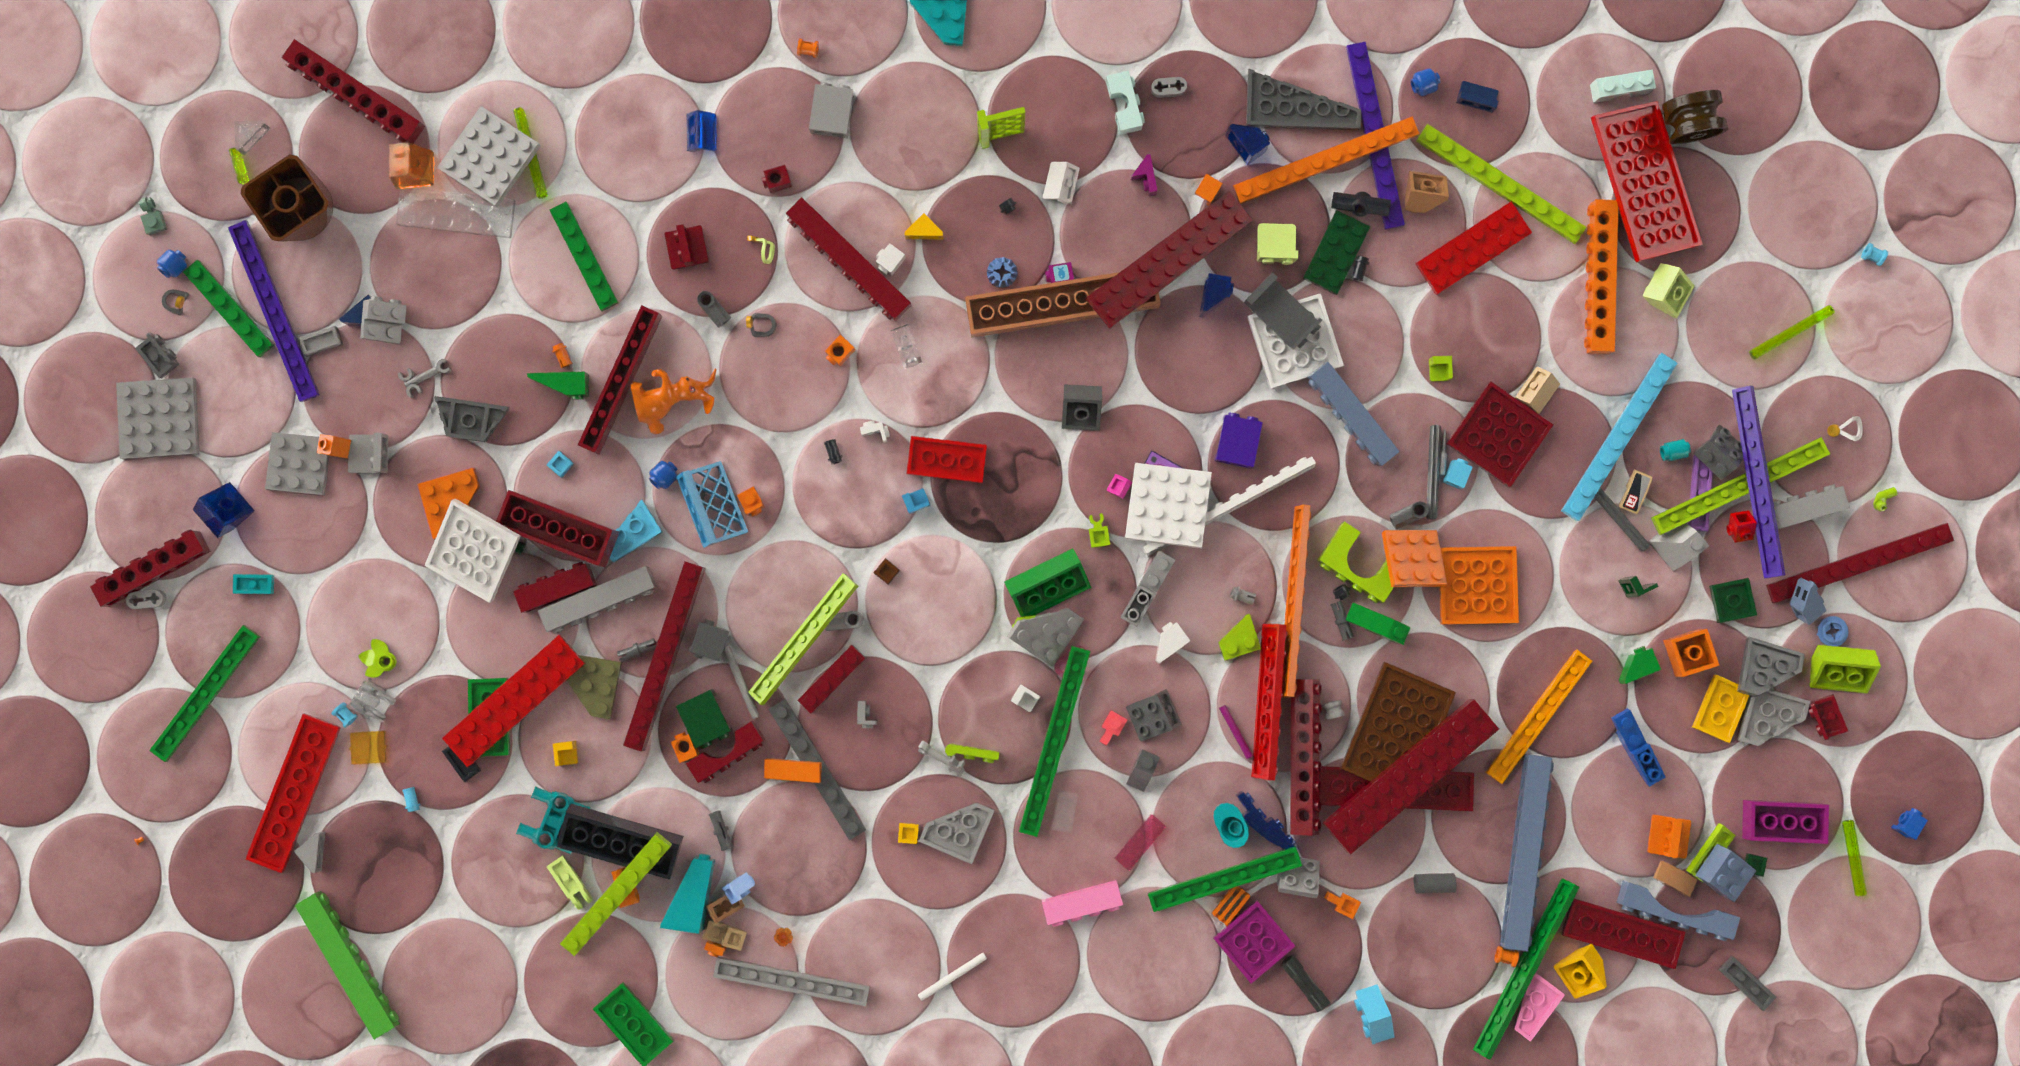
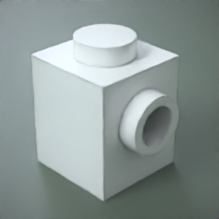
M889 243L885 250L881 249L876 255L877 269L884 275L889 273L893 276L905 260V254Z

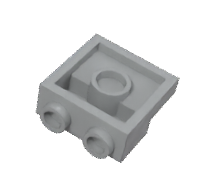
M375 296L364 300L360 339L400 344L407 305H402L400 300L393 299L389 300V302H383L382 297Z

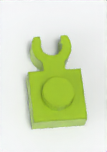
M1102 513L1099 514L1100 520L1098 522L1093 520L1092 515L1089 516V521L1094 527L1088 529L1091 548L1110 545L1108 526L1102 527L1104 520Z

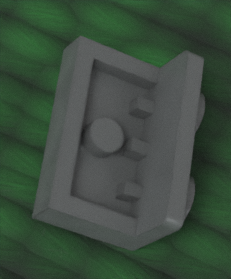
M147 333L146 336L148 338L135 349L158 378L162 379L179 365L176 360L177 356L171 349L165 347V341L160 335Z

